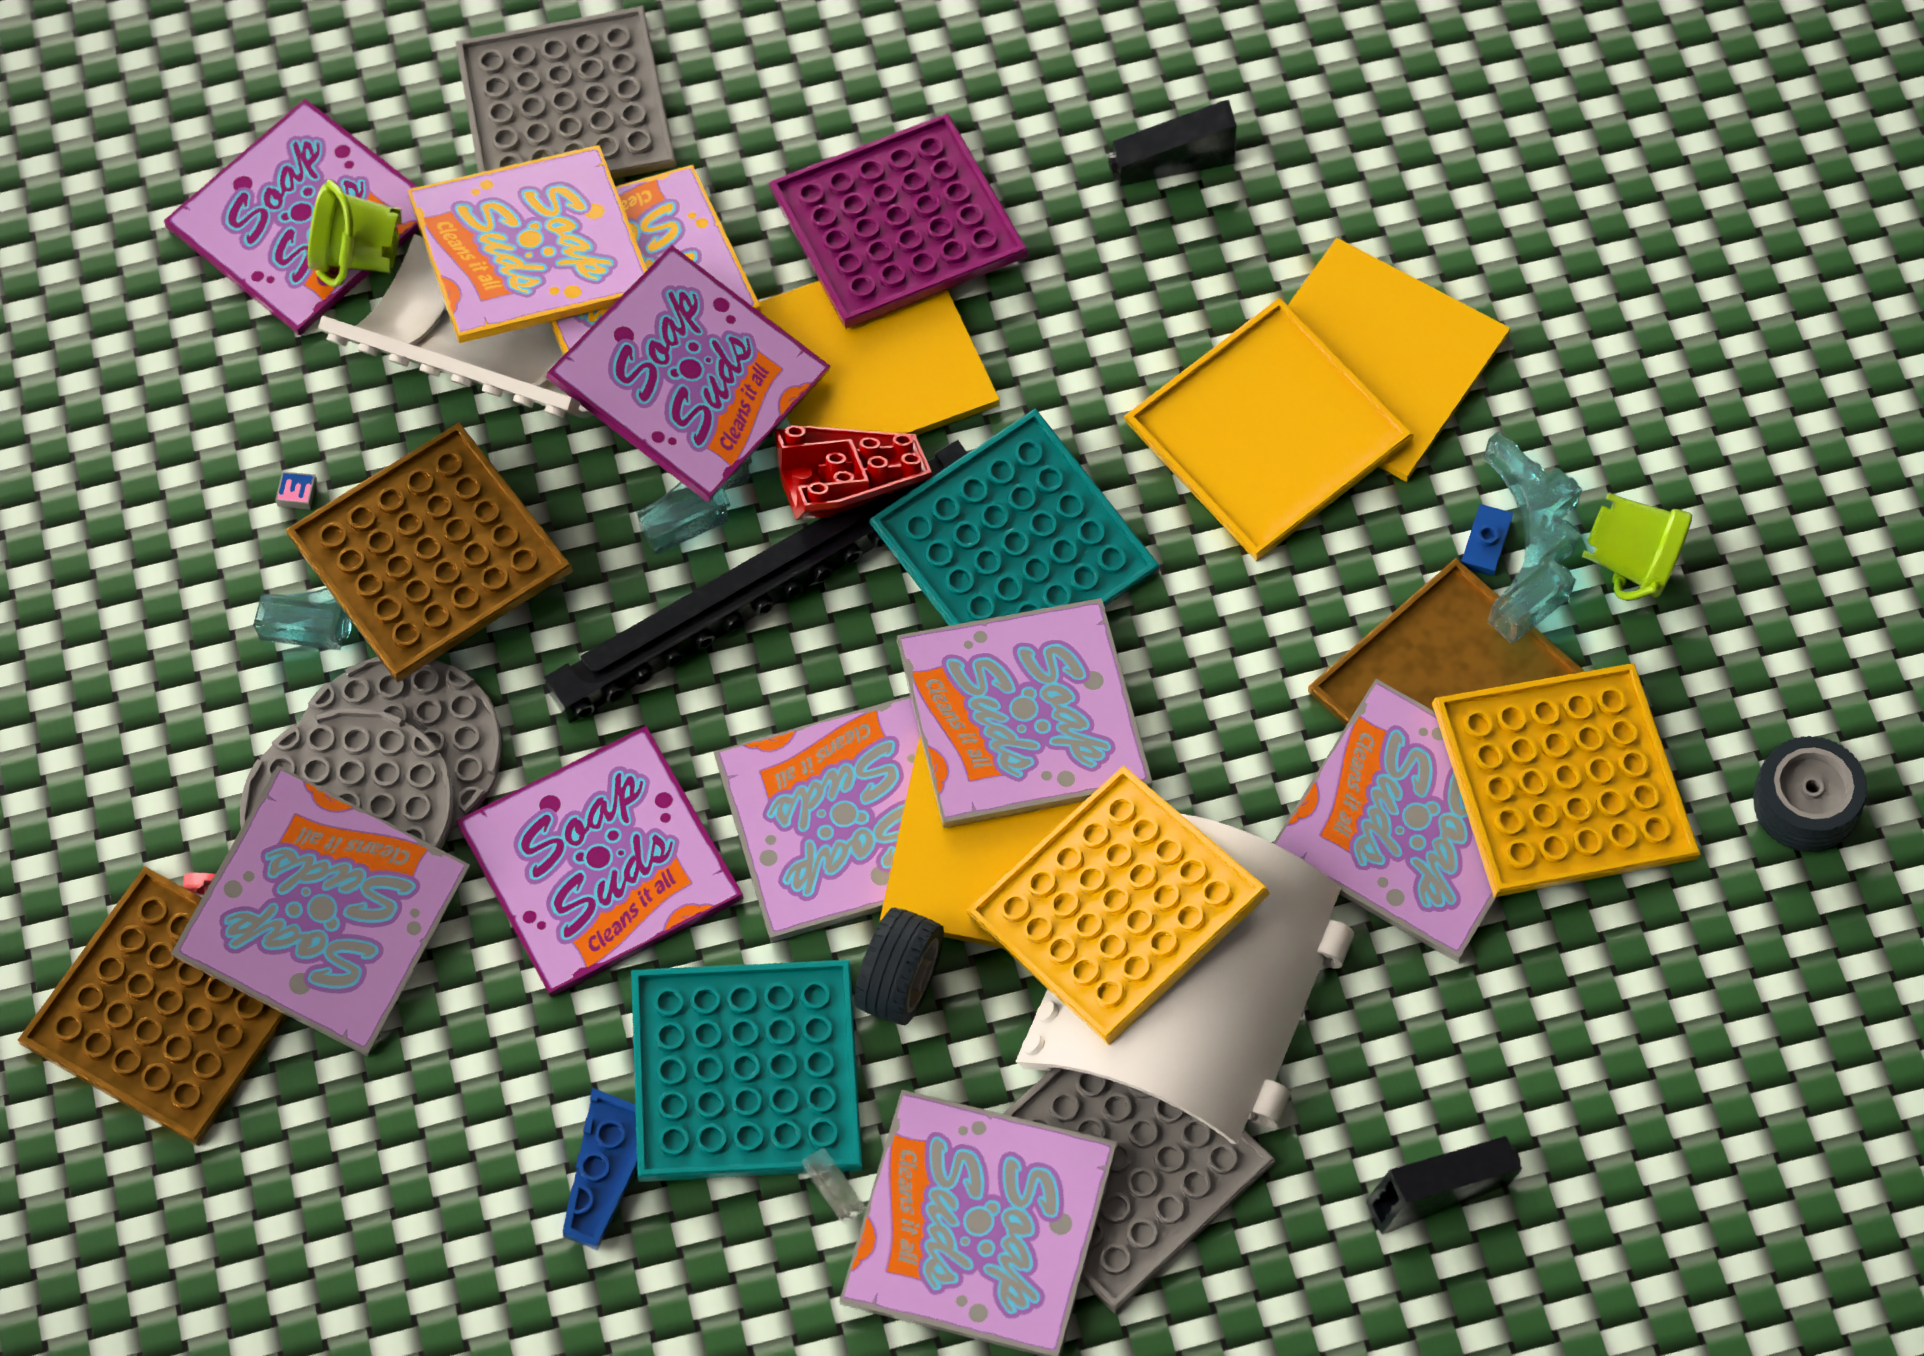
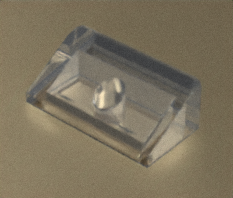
M820 1149L802 1160L801 1166L841 1224L844 1223L845 1225L865 1210V1205L827 1150Z

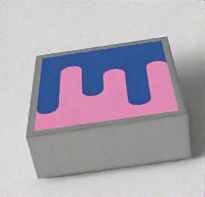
M282 471L275 499L277 507L311 510L317 485L316 475Z

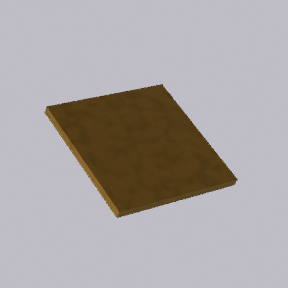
M1455 558L1308 686V692L1346 726L1375 679L1382 681L1434 711L1432 702L1437 697L1585 671Z

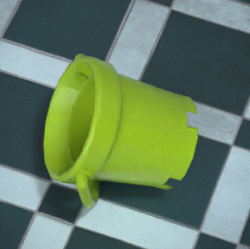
M327 180L326 184H323L319 190L313 211L307 253L309 269L315 270L316 275L331 287L342 285L347 277L348 269L390 274L398 249L400 234H398V228L395 227L396 223L401 224L402 221L401 208L345 194L333 180ZM330 267L340 268L339 274L335 279L325 272Z
M1609 492L1606 499L1614 503L1611 509L1602 505L1587 540L1589 545L1595 548L1593 553L1584 550L1582 557L1614 572L1612 578L1614 583L1613 590L1619 599L1630 601L1648 595L1658 598L1664 590L1678 560L1691 525L1692 514L1679 509L1666 511L1622 498ZM1628 579L1638 584L1639 590L1626 592L1623 591L1622 587Z

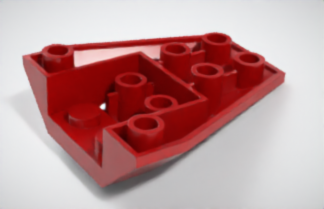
M796 425L775 429L781 483L796 520L831 517L932 478V471L915 434L816 426L801 427Z

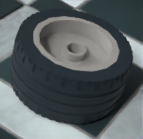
M1818 736L1796 737L1777 746L1762 764L1754 786V811L1763 830L1772 839H1775L1776 842L1790 849L1801 850L1802 852L1823 851L1841 843L1858 824L1866 804L1867 781L1864 769H1862L1858 759L1847 748H1844L1843 745H1839L1830 739L1819 738Z
M895 907L890 909L878 925L864 956L855 988V1006L868 1014L870 1013L891 1023L907 1025L918 1011L934 976L943 945V926L911 911Z

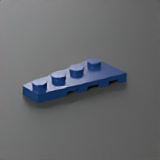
M592 1088L588 1116L585 1120L582 1145L578 1154L576 1174L571 1188L562 1233L563 1237L598 1251L637 1170L636 1108L632 1103Z

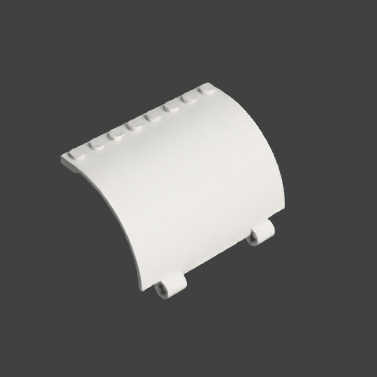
M414 234L403 263L392 284L378 305L364 320L353 326L323 315L321 317L318 329L327 333V340L346 346L348 341L359 344L357 350L377 357L380 351L390 355L389 361L408 367L409 362L421 365L420 371L439 377L440 372L452 375L450 381L470 387L471 382L483 385L481 391L501 397L504 392L513 395L514 402L530 408L533 407L535 402L546 406L544 412L560 418H564L565 413L580 418L593 416L591 412L580 405V402L568 396L546 379L547 372L563 356L549 322L459 344L422 236Z
M1181 814L1266 886L1270 895L1110 1045L1103 1041L1047 989L1027 1037L1022 1044L1016 1063L1024 1069L1051 1071L1052 1067L1062 1068L1124 1084L1186 1112L1221 1134L1232 1144H1238L1248 1119L1266 1128H1277L1291 1093L1285 1086L1275 1082V1079L1321 965L1329 968H1341L1355 933L1347 925L1329 920L1341 887L1317 868L1291 852L1251 833L1216 821Z

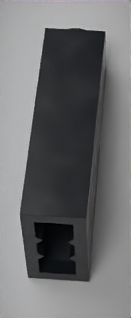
M1229 99L1114 140L1113 154L1108 155L1111 174H1117L1120 186L1235 164L1237 125Z
M1503 1136L1393 1168L1388 1171L1366 1200V1203L1381 1235L1510 1185L1522 1170L1518 1152L1512 1148L1507 1136Z

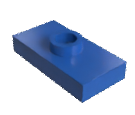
M1480 504L1461 563L1469 570L1494 577L1512 522L1513 513Z

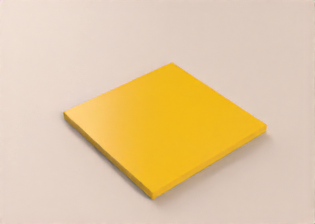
M1338 238L1335 239L1288 304L1300 319L1414 434L1411 442L1379 466V468L1405 482L1411 477L1510 333V327Z
M820 281L759 301L761 313L830 365L828 373L786 417L790 426H816L915 434L917 436L1000 406V399L947 289L847 329L843 326Z
M1280 297L1124 416V421L1256 562L1413 440L1414 436Z
M919 737L880 922L893 907L900 908L939 923L944 928L945 938L1003 948L969 917L966 910L1084 801L943 828L921 737Z

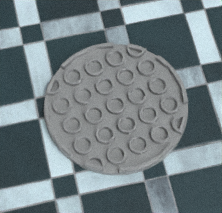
M378 657L359 662L345 669V673L329 684L326 682L308 702V708L300 722L296 724L298 726L316 718L315 715L331 710L365 708L393 714L402 718L404 722L412 725L419 731L421 730L438 748L451 776L454 789V815L450 831L458 827L456 820L476 811L487 798L495 783L501 765L503 750L502 733L496 711L489 697L475 683L474 679L453 664L448 665L437 660L431 661L398 683Z
M345 708L319 713L315 715L316 718L298 726L293 725L271 742L272 746L263 754L260 760L257 759L243 788L240 804L241 828L277 765L439 849H442L448 837L454 815L453 784L446 763L438 748L421 730L419 731L412 725L404 722L402 718L374 709Z

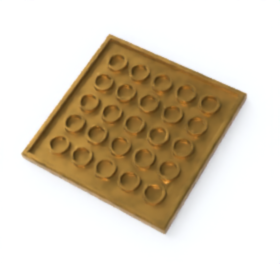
M460 422L286 529L288 537L397 683L573 572L568 560Z
M144 866L17 1041L23 1047L198 1146L284 1024L288 1015L171 956L172 950L202 897L191 893L189 890Z

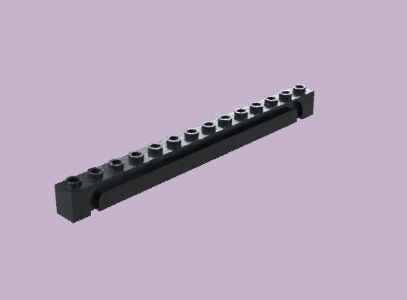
M959 440L935 452V458L928 461L932 477L968 454ZM927 480L831 517L818 519L580 656L581 660L571 666L567 663L544 676L548 693L569 724L577 719L580 720L590 716L597 707L606 702L618 700L625 691L637 684L642 685L649 682L656 673L663 669L677 666L689 654L696 650L708 648L715 639L726 633H733L739 630L745 622L757 615L767 614L773 609L774 605L786 598L792 599L798 596L804 588L814 582L826 580L833 571L845 564L851 565L857 562L863 554L871 549L885 546L884 541L871 526L870 518Z

